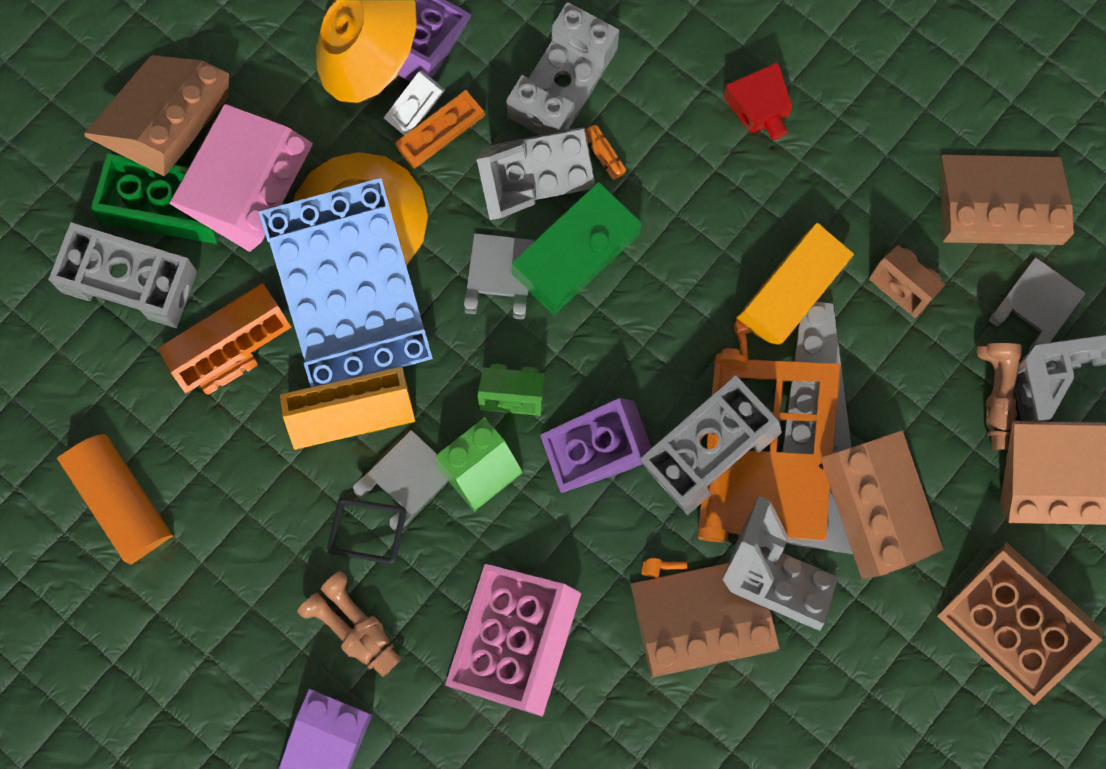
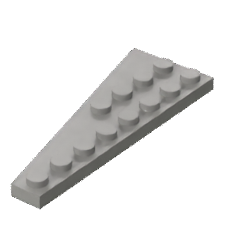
M816 301L798 323L793 362L841 365L833 304ZM842 369L840 370L834 453L851 448ZM791 381L787 413L817 415L820 382ZM786 420L781 452L814 454L816 422ZM832 491L830 492L827 540L787 538L786 544L853 554Z

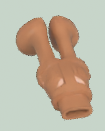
M991 343L987 344V346L977 347V356L982 360L991 362L995 373L991 396L986 400V425L990 432H986V436H991V450H1008V436L1011 435L1012 422L1017 419L1016 398L1013 396L1019 361L1022 356V345Z
M339 570L324 583L320 590L345 613L354 624V628L349 627L329 607L318 592L309 597L299 607L297 612L303 618L316 617L322 620L343 641L341 648L349 657H355L362 663L369 665L368 668L370 670L374 667L384 677L402 659L392 650L394 648L393 643L389 645L390 642L383 631V624L375 616L368 618L350 599L345 589L347 577Z

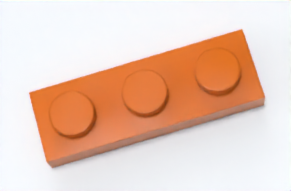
M465 90L395 142L396 148L415 169L483 118L485 113L467 90Z

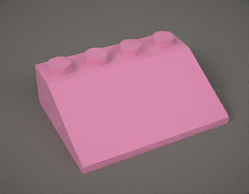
M224 104L169 204L250 252L265 237L259 211L281 206L313 143L284 125Z
M484 564L445 686L543 717L581 593L559 582Z

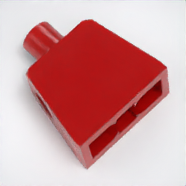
M778 63L726 85L723 97L749 132L755 133L766 128L772 141L788 133L782 120L789 117L792 104Z

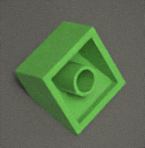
M491 364L490 368H482L478 390L480 410L541 416L545 373H539V369L533 367H521L520 371L508 370V366L501 364Z
M485 417L435 457L436 467L474 512L523 473L506 442Z

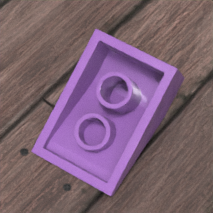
M415 0L417 28L410 54L398 75L411 82L419 71H423L430 78H433L470 20L471 14L446 0Z
M618 398L540 435L558 488L562 493L643 464L640 458L652 449L635 401Z
M309 689L296 718L279 769H350L373 715Z

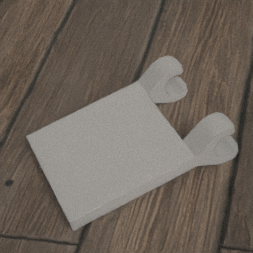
M474 233L464 302L465 313H477L479 293L515 297L513 318H525L528 289L511 274L512 262L532 245L534 240Z
M1035 257L989 318V322L999 327L1012 311L1041 332L1029 347L1030 351L1035 345L1047 344L1052 341L1053 337L1083 298L1085 292Z
M411 430L369 473L353 486V490L362 499L378 484L401 507L406 509L405 527L411 518L448 480L435 465L437 454ZM398 512L389 521L390 528L395 532L400 516Z

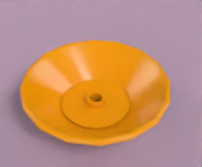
M334 0L323 18L316 44L317 72L324 89L338 101L359 103L378 95L393 81L411 51L417 28L416 1Z
M357 152L333 157L309 173L295 193L294 202L381 178L405 264H409L424 241L428 213L423 191L407 169L385 156Z

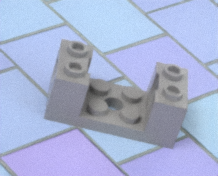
M567 2L552 25V42L531 76L527 78L521 75L508 96V118L539 135L569 130L618 49L619 29ZM560 75H566L571 79V83L566 87H560L554 80Z
M70 223L48 280L61 293L90 302L93 296L138 309L148 320L177 328L197 271L186 257ZM120 263L126 264L128 270L123 277L115 278L112 276V269L115 265Z
M735 375L641 457L640 460L663 489L689 515L711 495L707 487L752 447L757 453H760L782 431L776 417ZM706 434H715L718 437V444L712 449H705L701 446V439Z

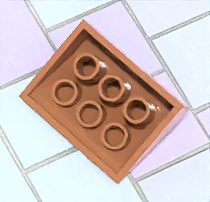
M151 55L85 131V137L165 176L229 97V73L202 60Z
M940 156L943 242L1063 245L1074 234L1072 201L1061 157Z
M1012 422L1000 505L1008 523L1106 525V423Z
M903 430L821 457L861 579L882 576L944 550Z
M1007 542L983 564L937 616L1033 705L1049 692L1103 639V629Z
M728 563L630 584L651 678L774 652L779 649L770 609L730 592L724 583L723 577Z

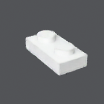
M419 71L385 115L384 119L405 136L418 126L445 89L425 72Z

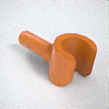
M736 320L733 327L738 336L740 355L745 356L748 360L747 338L745 334L751 331L743 323Z
M650 558L644 561L641 573L644 576L658 578L660 569H687V562H667L657 558Z

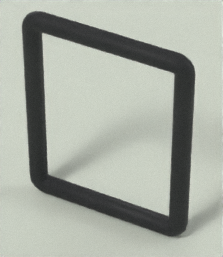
M341 498L336 508L327 547L328 552L334 555L386 564L394 563L397 558L405 523L406 509L400 506ZM344 504L400 513L390 558L334 548Z

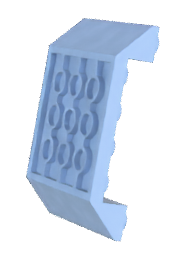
M381 178L259 211L303 353L304 366L311 387L393 368L405 367L433 359Z

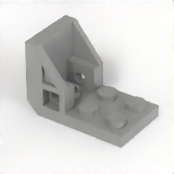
M584 127L495 144L483 148L477 157L490 220L503 218L535 205L537 199L589 190L596 185Z
M1106 335L1035 345L1019 361L1013 392L1016 398L1019 421H1049L1074 379V369L1080 368L1081 364L1091 362L1094 367L1106 365Z
M758 496L739 533L723 581L730 592L820 631L825 624L838 577L782 553L788 536L771 501Z

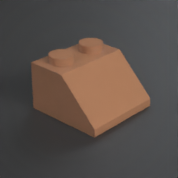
M899 245L882 259L869 278L871 282L914 318L924 310L945 286L937 272L930 268L926 269L918 262L917 256L912 251L906 248L903 249Z

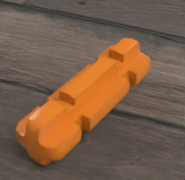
M597 125L588 127L585 130L587 143L592 144L591 149L602 166H607L606 172L613 180L620 178L626 172V167L621 160L617 161L618 155L605 137H601L603 133Z
M250 353L200 384L206 394H211L218 390L217 386L221 385L223 387L243 375L244 370L248 372L256 367L257 361L253 354Z

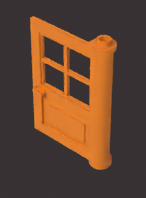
M722 349V353H718L715 356L712 396L735 375L740 380H776L774 412L771 413L779 423L780 420L816 422L814 454L777 452L778 437L771 442L770 452L761 451L757 453L756 451H748L707 487L711 495L701 503L698 539L710 542H729V534L740 533L758 496L771 501L788 538L826 541L831 488L821 457L834 453L841 365L833 363L747 360L745 356L740 355V350ZM783 381L820 382L817 415L780 413ZM708 434L706 449H712L718 444V437L715 434Z

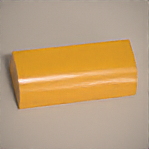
M816 223L804 234L736 319L761 339L773 344H782L852 258L854 253L820 224Z
M403 367L280 394L282 415L294 450L415 422Z

